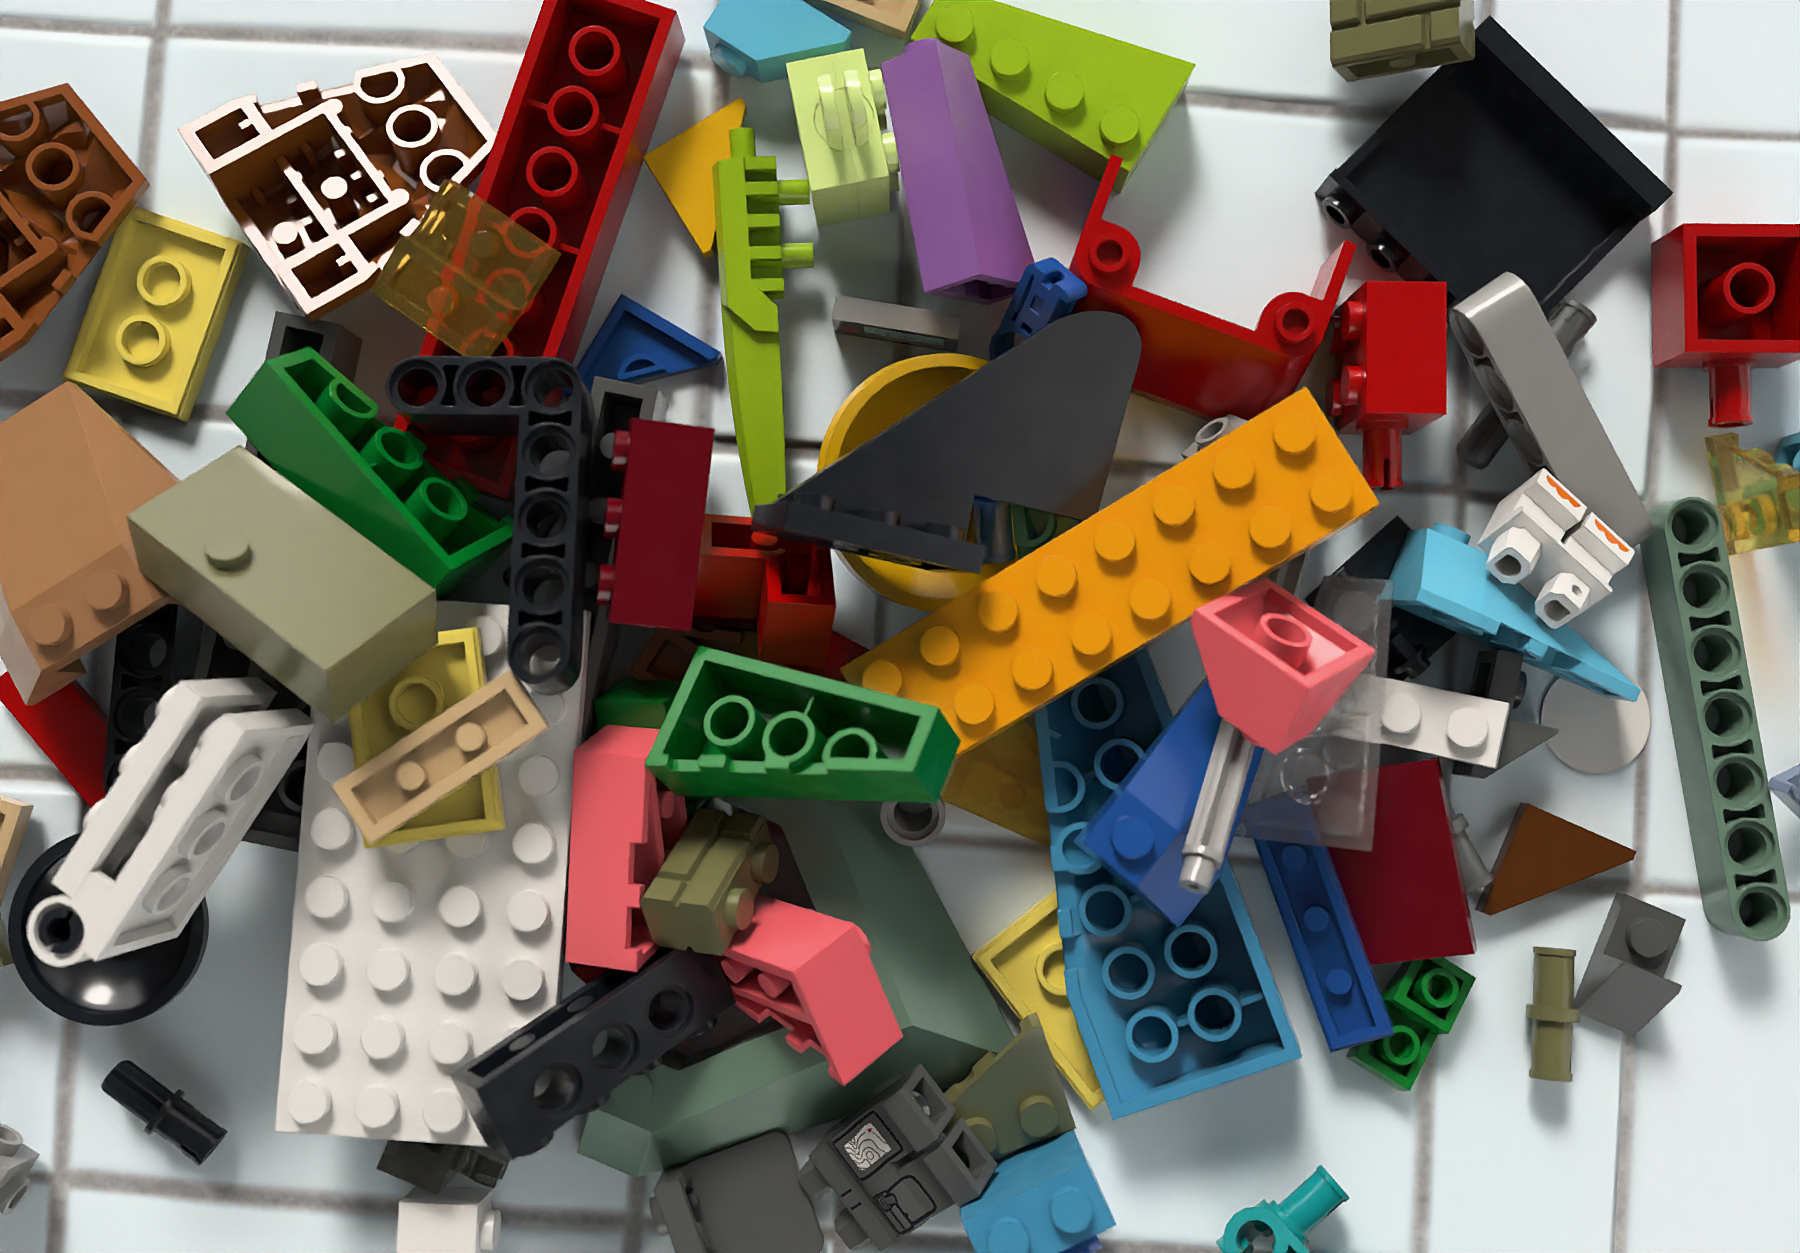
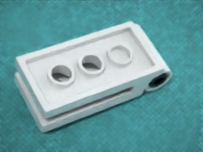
M258 677L180 681L178 685L171 688L159 701L156 707L157 718L143 740L132 747L123 757L119 765V772L121 774L106 798L99 801L86 815L82 825L84 832L53 878L52 883L65 894L49 897L41 901L30 915L27 927L28 940L37 957L49 965L63 967L89 959L98 961L177 938L307 741L309 733L316 723L298 708L266 711L277 692Z

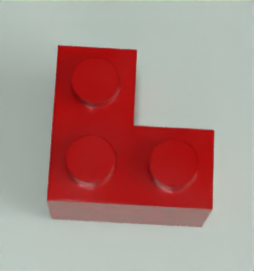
M705 514L693 615L720 619H757L759 661L787 666L825 667L837 606L831 549L751 532L752 517Z

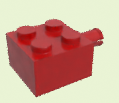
M1683 223L1651 243L1653 367L1702 368L1704 372H1709L1710 419H1708V427L1738 428L1754 424L1751 410V369L1780 368L1800 360V224Z
M1366 281L1335 310V316H1331L1327 326L1325 347L1328 354H1334V378H1330L1326 385L1325 411L1328 417H1334V426L1339 430V434L1362 435V476L1372 491H1375V487H1380V491H1394L1404 488V481H1402V435H1410L1447 414V282Z

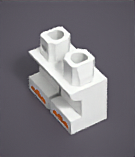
M1543 468L1498 503L1477 545L1489 555L1486 569L1502 583L1515 585L1519 582L1536 598L1534 603L1536 607L1535 614L1551 628H1559L1612 593L1613 589L1608 585L1610 579L1615 573L1629 564L1635 551L1593 512L1581 519L1587 507Z

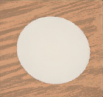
M1621 670L1619 671L1641 690L1636 702L1610 699L1560 677L1551 685L1546 693L1541 708V725L1559 730L1546 743L1554 755L1567 766L1590 774L1610 773L1628 765L1644 748L1651 727L1650 707L1641 687L1634 679Z

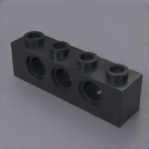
M690 946L686 950L660 947L637 972L608 969L452 1073L450 1077L485 1144L513 1161L517 1157L528 1156L544 1148L552 1140L554 1131L575 1116L591 1113L603 1106L609 1100L610 1092L630 1077L645 1074L658 1067L664 1061L665 1053L685 1038L696 1037L710 1030L717 1023L718 1015L735 1004L736 1000L714 954L694 952ZM660 992V1007L657 1013L649 1019L650 1003ZM606 1030L607 1041L605 1047L597 1056L593 1057V1044L597 1036ZM551 1069L549 1086L541 1095L535 1097L534 1089L537 1079L544 1071Z

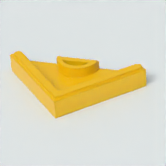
M739 97L642 156L648 169L705 259L713 255V247L717 235L712 167L720 160L731 158L729 130L743 127L744 119L748 112L742 97Z

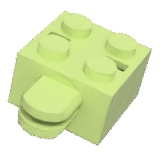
M864 48L786 63L817 227L890 213V192L900 190L897 173L900 171L893 132L883 134L880 132L888 130L885 114L887 102L880 69L868 71Z

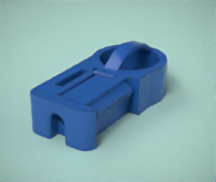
M1053 257L1028 265L1023 272L999 328L991 337L989 346L990 360L992 361L1014 346L1016 333L1026 339L1051 322L1071 315L1077 299L1087 296L1086 284Z

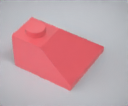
M1267 577L1195 609L1190 619L1219 715L1238 728L1247 741L1255 746L1267 749L1274 755L1308 736L1368 665L1376 651Z

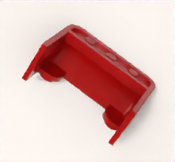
M1111 154L1068 268L1086 284L1088 290L1087 296L1077 299L1071 314L1085 311H1107L1128 318L1136 326L1142 343L1141 356L1131 393L1211 422L1230 413L1250 421L1293 395L1325 335L1357 244L1345 240L1321 265L1310 296L1299 292L1282 293L1274 297L1263 308L1255 330L1245 328L1132 286L1141 260L1138 242L1127 229L1101 219L1123 158Z

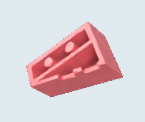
M607 724L574 750L565 962L637 972L660 948L652 941L640 901L688 826L685 796H676L644 766L660 729Z
M757 893L754 899L753 916L749 926L745 930L737 929L722 956L714 955L736 1000L734 1005L758 1023L771 1016L789 1029L791 1032L785 1036L786 1042L800 1054L810 1046L823 1054L830 1065L828 1067L829 1075L843 1086L903 1037L870 960L871 945L863 931L852 922L843 921L815 912L812 909H805L780 901L774 897Z

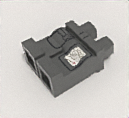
M921 1063L846 1119L844 1118L831 1127L808 1156L809 1160L796 1174L798 1182L811 1198L819 1200L834 1190L844 1203L846 1208L839 1213L834 1223L837 1234L849 1250H855L874 1243L881 1252L894 1244L898 1237L913 1232L930 1218L952 1205L957 1204L958 1207H961L981 1194L998 1165L962 1117L946 1127L956 1109ZM912 1091L921 1094L926 1099L929 1105V1117L911 1095ZM954 1144L960 1146L966 1152L970 1162L969 1170L952 1149Z

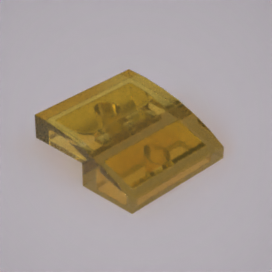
M444 179L413 236H400L370 292L461 355L490 357L536 296L561 256V253L457 181Z

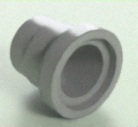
M941 795L937 803H929L930 807L927 810L916 814L904 811L897 802L883 801L880 818L884 831L891 839L905 846H921L931 842L940 834L945 823L946 810Z

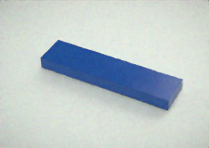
M1305 785L1245 804L1243 813L1330 1052H1336L1394 1035L1395 1029Z

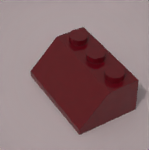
M629 418L627 431L615 430L611 470L623 472L620 499L607 498L603 538L615 539L612 566L600 564L596 589V604L607 606L606 617L610 623L691 631L715 428Z

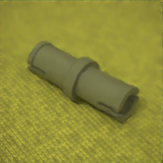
M1533 946V953H1535L1533 1004H1526V1018L1532 1019L1531 1069L1529 1070V1077L1571 1082L1573 1074H1571L1573 1023H1580V1009L1573 1008L1574 958L1576 957V950Z

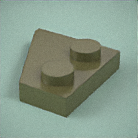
M1037 1012L1027 1015L1019 1023L1022 1032L997 1055L990 1050L972 1067L971 1073L964 1081L953 1084L944 1093L956 1109L946 1127L962 1117L992 1157L1076 1129ZM954 1144L952 1149L966 1167L970 1166L966 1152L960 1146Z

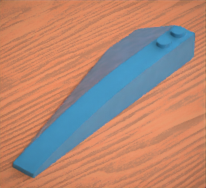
M1011 505L1018 560L1082 521ZM1148 646L1035 712L1044 801L1048 815L1051 841L1052 871L1055 877L1058 903V924L1060 938H1062L1065 964L1066 994L1113 1120L1302 1058L1299 1040L1228 855L1222 872L1211 886L1209 893L1204 895L1181 926L1177 928L1073 843L1174 716Z

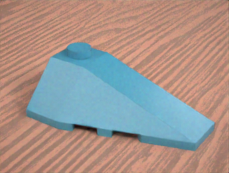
M1437 522L1433 524L1431 529L1423 528L1408 531L1380 599L1381 601L1457 632L1459 635L1492 649L1524 655L1523 662L1607 698L1631 702L1637 701L1641 690L1566 623L1559 628L1548 626L1535 614L1536 607L1534 603L1536 598L1519 582L1515 585L1502 583L1487 570L1486 563L1489 555L1468 545L1471 538L1469 534Z

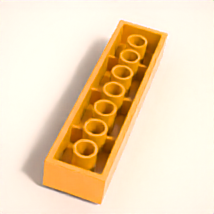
M1304 387L840 668L848 684L939 707L961 740L954 758L955 760L1189 622L1195 609L1265 577L1373 513L1380 503L1307 387Z

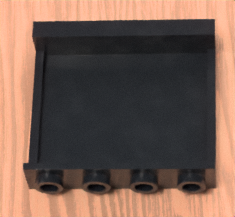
M1489 15L1475 29L1474 60L1441 65L1338 169L1335 168L1328 175L1315 194L1322 200L1321 206L1328 218L1343 229L1350 227L1367 244L1366 250L1369 257L1381 269L1389 273L1396 272L1404 281L1447 282V315L1454 306L1501 274L1509 272L1519 277L1530 288L1546 316L1641 220L1655 212L1673 192Z

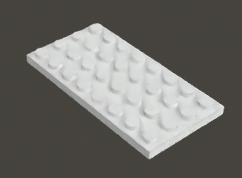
M436 600L438 632L473 627L480 628L488 683L509 669L511 670L506 653L509 605ZM584 610L582 667L579 678L572 688L562 694L547 696L538 694L523 683L552 728L498 762L506 829L364 849L362 832L331 786L355 770L348 712L332 723L311 707L310 719L316 725L308 736L274 1132L489 1147L485 1144L450 1075L561 1001L567 930L574 750L581 745L591 612ZM547 645L536 650L530 661L531 673L541 675L553 670L559 662V646ZM551 1069L544 1071L537 1079L534 1089L535 1097L541 1095L549 1086ZM550 1142L541 1150L545 1151L546 1148L550 1145Z

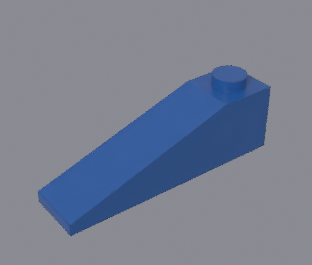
M1207 675L1073 841L1074 844L1177 928L1181 926L1205 895L1190 892L1182 888L1178 882L1184 865V860L1181 858L1182 849L1186 843L1222 720L1218 713ZM1258 746L1254 748L1224 854L1223 865L1220 870L1215 871L1211 886L1222 872L1265 748Z

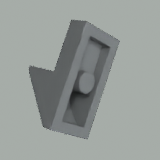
M1500 649L1478 651L1469 695L1509 703L1510 710L1497 769L1455 760L1452 774L1485 779L1559 732L1555 728L1511 719L1512 709H1516L1521 704L1526 690V673L1521 671L1524 655Z
M1616 892L1574 998L1573 1008L1580 1009V1014L1635 1036L1680 993L1682 985L1664 978L1686 919L1627 894Z

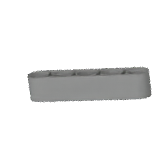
M1505 272L1450 309L1447 317L1451 330L1530 477L1545 468L1587 507L1581 519L1593 512L1631 548H1634L1650 537L1653 533V524L1530 288L1515 274Z

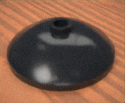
M81 832L63 839L46 850L35 860L21 879L11 903L8 920V939L11 956L15 968L28 990L37 1000L56 1014L81 1024L93 1026L126 1024L161 1010L180 995L191 982L202 962L207 946L209 915L206 897L204 896L177 938L98 961L89 959L63 967H56L43 962L37 957L30 946L27 933L28 921L32 911L41 901L49 897L65 894L52 883V880L83 833Z

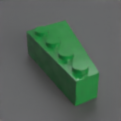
M311 347L264 361L226 411V415L242 431L250 444L265 457L281 476L435 589L436 600L483 575L512 544L514 520L506 514L499 522L475 501L482 492L462 475L453 483L423 457V454L429 447L409 430L405 433L397 428L387 427L375 417L378 414L379 405Z
M699 645L644 766L676 796L937 803L961 740L939 707Z

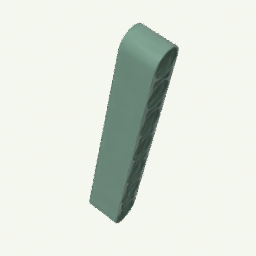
M1686 497L1661 504L1647 511L1653 524V533L1640 543L1703 910L1707 920L1713 927L1724 933L1754 941H1769L1777 938L1786 930L1790 921V902L1770 789L1766 787L1768 778L1723 523L1718 510L1709 501L1700 497ZM1674 515L1680 516L1686 524L1687 537L1684 543L1679 542L1672 532ZM1687 577L1692 579L1698 589V599L1694 606H1691L1683 595V584ZM1699 640L1707 646L1709 651V661L1703 670L1697 665L1694 658V648ZM1711 703L1718 708L1720 714V723L1713 733L1705 722V713ZM1725 766L1731 776V785L1728 792L1722 796L1717 788L1716 781L1719 771ZM1737 830L1742 839V848L1739 855L1732 859L1728 851V840L1731 834ZM1749 894L1753 902V911L1750 918L1743 923L1739 915V906L1742 899Z

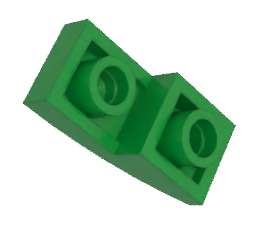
M1444 957L1404 961L1382 993L1395 1029L1394 1035L1353 1046L1348 1051L1346 1058L1397 1090L1410 1091L1437 1036L1449 1034L1476 977Z

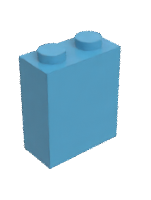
M1074 1129L1024 1146L995 1160L998 1165L981 1194L960 1207L961 1222L976 1253H1060L1117 1225Z

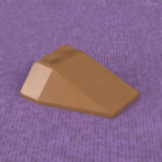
M69 381L61 384L0 423V657L25 705L37 704L87 673L80 660V657L166 604L182 605L139 571L126 515L176 485L180 480L81 388Z

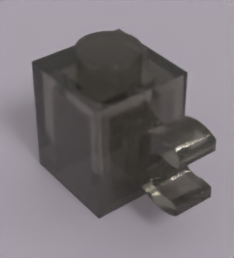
M388 1140L376 1169L438 1195L457 1173L463 1174L481 1185L495 1188L498 1180L503 1179L511 1160L491 1147Z

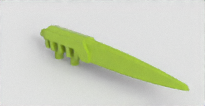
M740 127L729 130L731 158L718 161L712 167L721 312L729 393L744 485L751 517H753L755 505L771 503L777 499L778 494L786 493L778 306L772 301L784 299L783 269L814 268L813 242L781 244L779 206L810 204L809 179L777 180L776 156H756L755 130L753 128Z

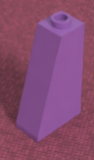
M935 38L911 42L903 48L904 54L880 64L924 293L983 305H990L1012 298L1025 268L1035 263L969 55L945 45Z

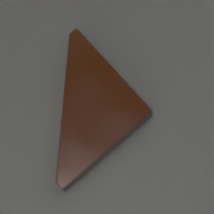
M1520 802L1490 872L1494 879L1484 886L1475 910L1492 916L1630 862L1634 859L1637 851L1533 805Z

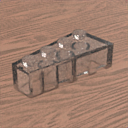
M1339 576L1323 577L1313 609L1376 651L1368 665L1308 736L1277 755L1264 749L1235 834L1236 837L1372 851L1375 841L1395 594L1394 580Z

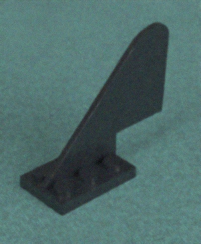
M1107 311L1079 312L1051 322L787 493L778 494L777 499L773 502L755 505L750 531L930 572L981 574L986 546L966 542L975 496L1083 522L1098 513L1140 360L1142 343L1136 326L1125 316Z

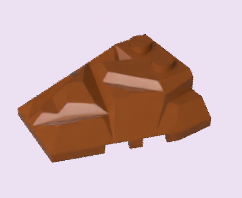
M435 53L355 71L354 84L320 91L316 80L297 84L295 86L298 97L260 105L256 94L237 98L177 129L203 172L217 190L235 222L297 310L300 309L310 322L317 320L368 291L485 168L496 132Z
M68 83L0 102V362L30 341L59 301L73 286L77 278L150 187L144 175Z

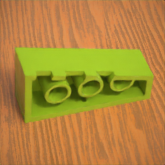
M934 0L910 37V43L926 38L939 39L941 43L968 54L986 111L989 115L1097 181L1101 182L1111 154L1123 158L1112 188L1118 194L1122 192L1182 96L1196 64L995 0Z

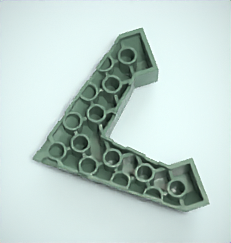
M722 797L721 801L752 814L761 815L762 818L781 825L815 911L843 921L852 922L863 931L871 945L870 960L903 1037L845 1086L829 1075L828 1067L830 1065L827 1058L812 1046L801 1054L789 1046L785 1036L791 1031L776 1020L749 1030L746 1034L712 1048L708 1047L689 1056L670 1049L665 1053V1059L658 1067L645 1074L630 1077L610 1092L611 1096L603 1106L589 1113L577 1153L637 1178L679 1165L772 1131H782L789 1134L848 1117L920 1063L941 1090L949 1088L953 1084L964 1081L971 1073L972 1067L986 1053L991 1050L997 1055L1015 1038L912 846L897 843L884 831L880 818L883 801ZM915 1091L911 1092L914 1098L921 1096V1094Z

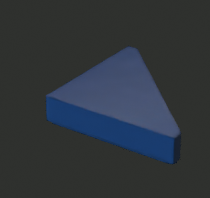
M621 293L576 369L591 395L594 376L639 385L718 365L723 355L717 349ZM564 387L561 393L565 397L570 398L573 390Z

